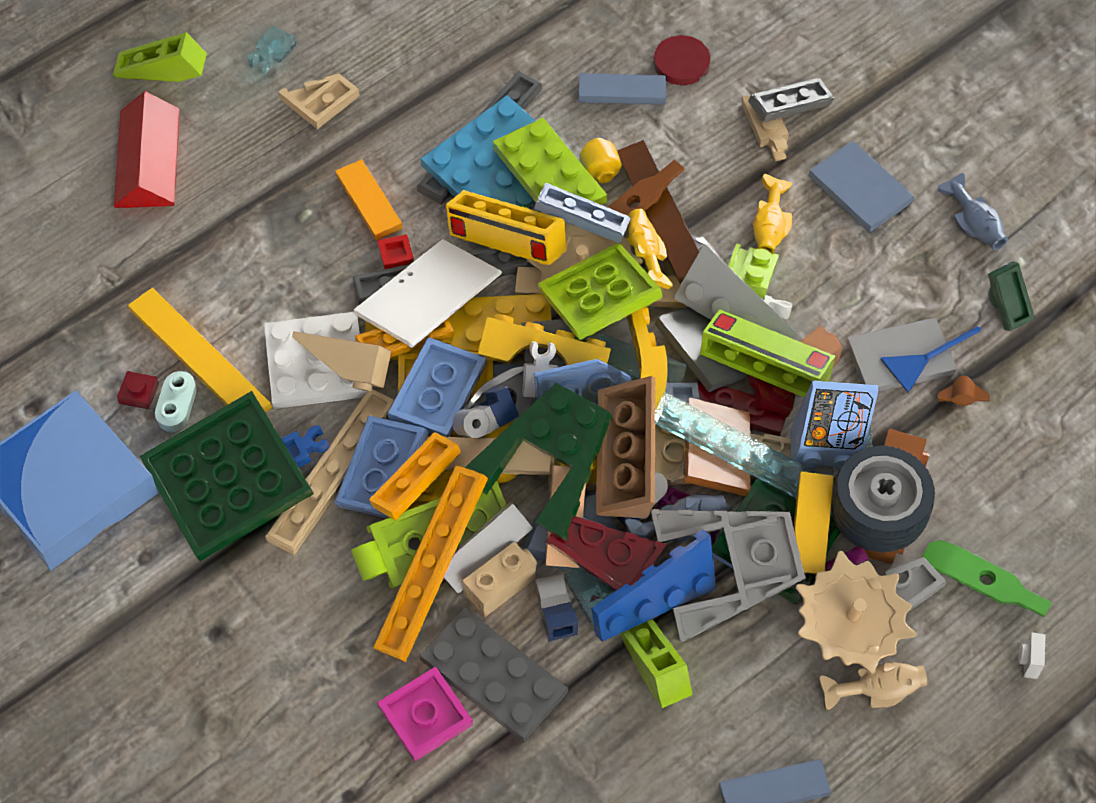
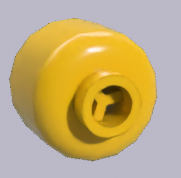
M595 138L588 141L580 151L579 159L581 164L596 182L608 183L619 173L621 161L616 147L611 141Z

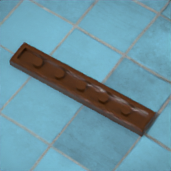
M644 140L617 150L621 164L632 186L642 179L659 173ZM666 187L659 201L645 210V213L657 235L661 238L665 246L667 259L681 285L698 256L699 250Z

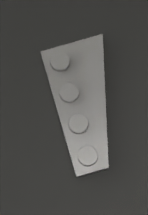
M706 244L703 245L673 298L710 320L713 319L720 309L794 339L797 332Z

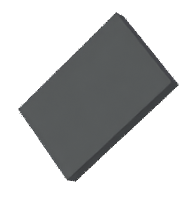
M690 307L658 317L655 325L708 392L747 378V374L700 355L702 335L711 321L709 318Z

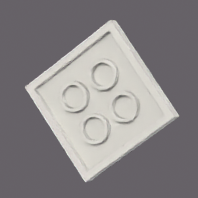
M354 312L264 323L273 409L364 397L367 391L352 388L353 382L341 378L292 338L293 331L355 341L354 336L360 334L358 316Z

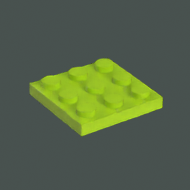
M619 243L538 283L541 294L579 340L593 335L595 332L614 322L620 321L624 317L643 307L649 306L663 297L661 288Z

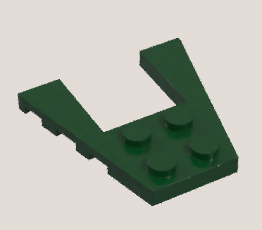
M555 383L464 468L481 473L488 478L482 491L483 494L487 495L522 441L570 467L571 469L535 521L540 527L566 542L569 536V526L572 518L576 517L580 506L579 499L585 483L588 484L592 473L590 470L595 455L599 454L612 415L608 410Z

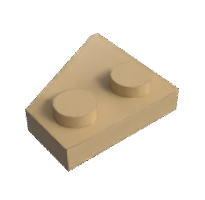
M339 73L327 76L322 80L304 83V88L288 92L287 88L278 91L279 99L317 130L360 97L359 89Z

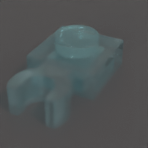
M272 26L256 43L257 51L252 52L248 56L249 67L252 68L256 63L262 62L259 65L260 72L262 74L267 73L270 70L272 60L281 63L297 45L296 37Z

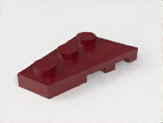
M577 516L572 518L566 542L552 533L545 541L614 591L626 583L632 586L639 581L643 575L642 572L654 564L667 545L638 537L636 534L618 531Z

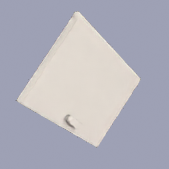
M442 239L356 307L354 314L412 348L499 277L502 272L500 269Z

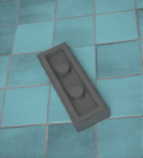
M815 78L751 94L748 102L762 122H767L829 106L832 104L834 97L820 78Z

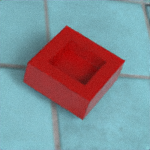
M407 234L377 240L384 269L414 262Z

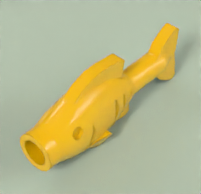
M764 174L761 180L769 191L767 203L762 200L759 201L757 205L758 213L755 215L752 225L757 249H765L774 253L775 248L791 230L792 214L782 212L779 207L780 195L787 192L792 183Z
M635 209L628 214L631 217L628 224V241L632 247L634 246L636 255L645 260L648 270L647 274L658 286L669 290L673 285L661 272L657 260L663 261L667 257L665 246L657 235L652 223L647 218L645 211Z

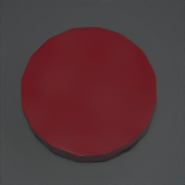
M677 35L661 41L656 47L653 64L656 73L666 76L667 82L684 86L695 84L701 77L706 76L709 71L711 56L709 49L702 41L692 36Z

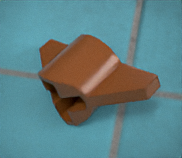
M960 376L953 385L938 393V401H953L957 405L967 406L973 404L974 401L990 402V394L976 386L968 376Z

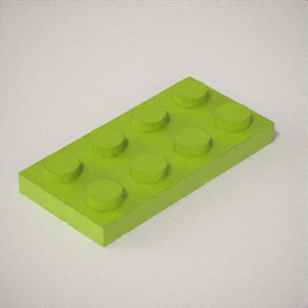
M544 118L493 141V150L535 202H537L545 183H548L597 204L603 205L607 203L605 191Z

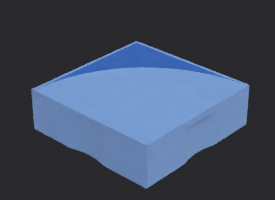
M77 390L0 442V511L17 525L24 540L50 571L88 545L103 529L121 521L158 494L151 473Z

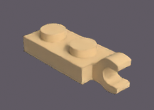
M751 95L743 96L741 105L759 146H769L774 161L786 159L784 150L788 149L786 141H788L789 133L782 118L762 122L748 102Z

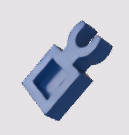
M320 425L311 427L302 438L297 431L281 438L299 468L312 462L309 456L310 453H322L330 447L326 439L314 442L318 436L324 434Z

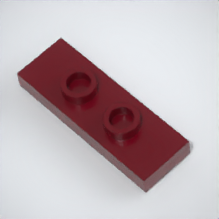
M698 380L699 400L750 412V429L781 436L786 416L758 407L755 396L725 386L708 392L700 380Z

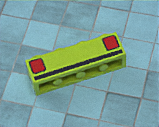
M720 309L703 331L700 355L804 398L812 381L829 382L835 360L834 355Z

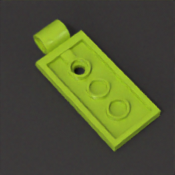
M497 480L487 495L481 493L458 547L506 506ZM440 498L405 511L397 520L389 517L366 527L368 534H372L374 541L351 550L363 582L387 573L390 580L388 583L390 589L402 585L417 551L409 547V540L411 538H418L421 542Z

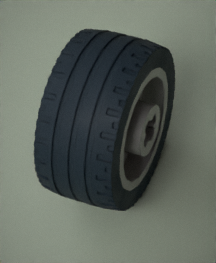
M878 445L855 452L854 455L852 454L844 462L838 471L832 489L831 512L836 527L848 541L859 548H864V550H870L871 552H893L909 546L924 531L933 510L935 487L932 476L917 457L900 448Z

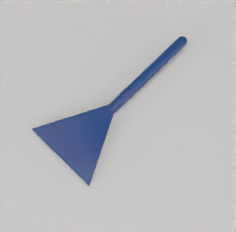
M976 326L924 355L881 357L880 359L905 391L909 393L931 358L981 331V328Z

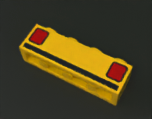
M465 190L446 204L449 233L451 236L546 265H551L567 251L565 223L562 218Z

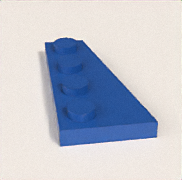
M702 529L694 535L695 541L685 548L682 546L675 548L669 553L671 558L657 568L652 565L644 570L639 581L632 586L626 583L591 608L595 635L603 642L716 589L710 534Z

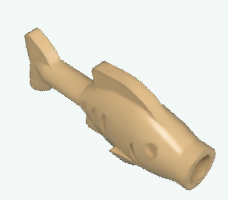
M885 662L884 664L877 665L874 674H869L864 668L859 669L857 673L860 680L838 684L829 677L823 675L819 677L820 686L824 693L826 711H830L839 702L840 697L864 694L870 697L871 709L888 708L900 703L904 697L910 695L919 687L927 686V676L923 665L915 667L898 662Z

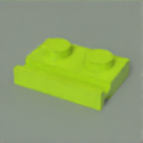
M736 244L728 266L760 298L765 299L779 255L765 249L752 247L749 250L741 249V245Z

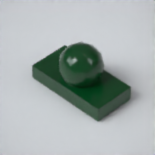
M1012 261L988 273L991 284L988 291V300L991 305L998 309L1004 330L1012 331L1034 320L1035 315L1019 263Z

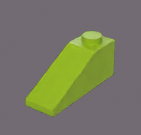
M185 32L119 52L113 75L116 78L181 82L202 76L207 53Z
M653 619L620 633L648 690L661 708L693 695L687 664Z

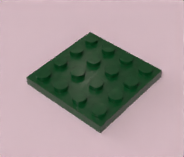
M253 391L139 456L146 469L151 473L157 489L199 562L314 494Z

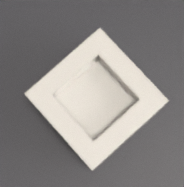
M1031 633L1026 644H1021L1018 660L1019 664L1024 665L1023 677L1037 679L1044 668L1045 634Z

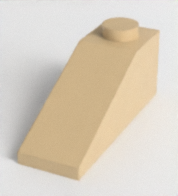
M293 331V339L341 378L353 382L352 388L371 392L372 386L384 388L391 356L390 350L378 345Z

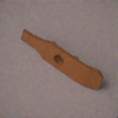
M674 159L655 176L638 181L607 208L627 216L635 209L647 210L651 205L659 201L664 189L675 177L685 170L684 167ZM639 202L638 206L630 208L633 203Z

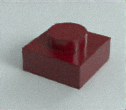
M127 371L117 395L119 404L149 410L159 385L158 378L156 376Z

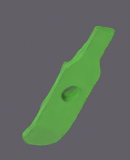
M942 540L929 543L922 555L937 572L970 587L1000 604H1015L1045 617L1052 603L1025 589L1014 574L954 544ZM986 576L990 578L992 584H983L980 581V577Z

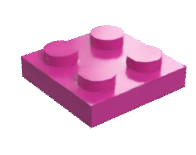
M437 667L432 668L377 702L378 708L414 762L473 726L472 718Z

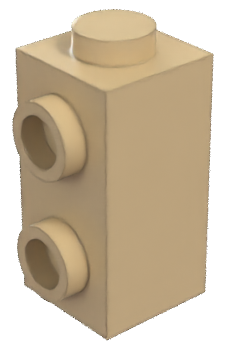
M513 542L462 580L463 595L485 618L536 579L537 562L529 550L526 548L522 550Z

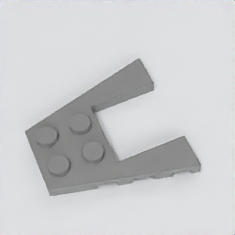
M651 510L657 540L661 543L694 536L702 529L707 533L724 529L739 591L737 594L673 608L681 642L806 579L790 512Z

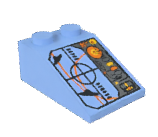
M812 381L790 429L792 464L803 465L808 468L828 466L840 470L844 462L852 454L854 455L855 452L865 449L878 395V385Z

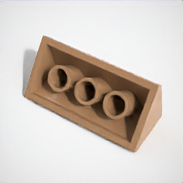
M653 376L598 390V406L608 410L612 418L597 455V515L647 519L655 504V377Z

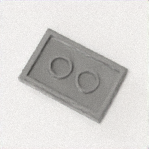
M936 318L847 337L846 341L862 384L878 385V392L902 387L881 361V357L924 355L946 343ZM949 349L928 361L915 384L955 375L957 368Z

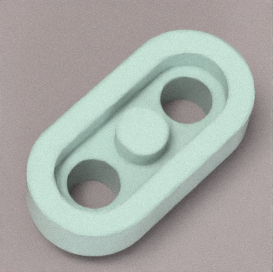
M183 371L174 372L164 380L155 409L157 423L164 431L176 432L184 428L188 423L197 392L194 378L189 373ZM184 383L180 387H175L176 384ZM169 410H176L173 414H166Z

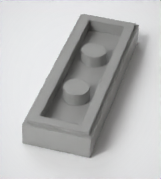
M509 502L456 549L444 579L459 594L463 590L462 580L513 542L517 543L533 527L516 506Z

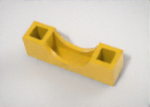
M495 314L494 318L487 317L478 350L479 356L510 364L516 355L530 348L532 341H536L538 347L548 349V342H552L555 345L556 354L563 359L566 366L594 359L607 363L611 351L610 348L605 347L606 342L593 338H587L586 342L575 340V334L563 330H557L556 334L543 331L544 326L532 322H526L525 326L514 324V318L502 314Z

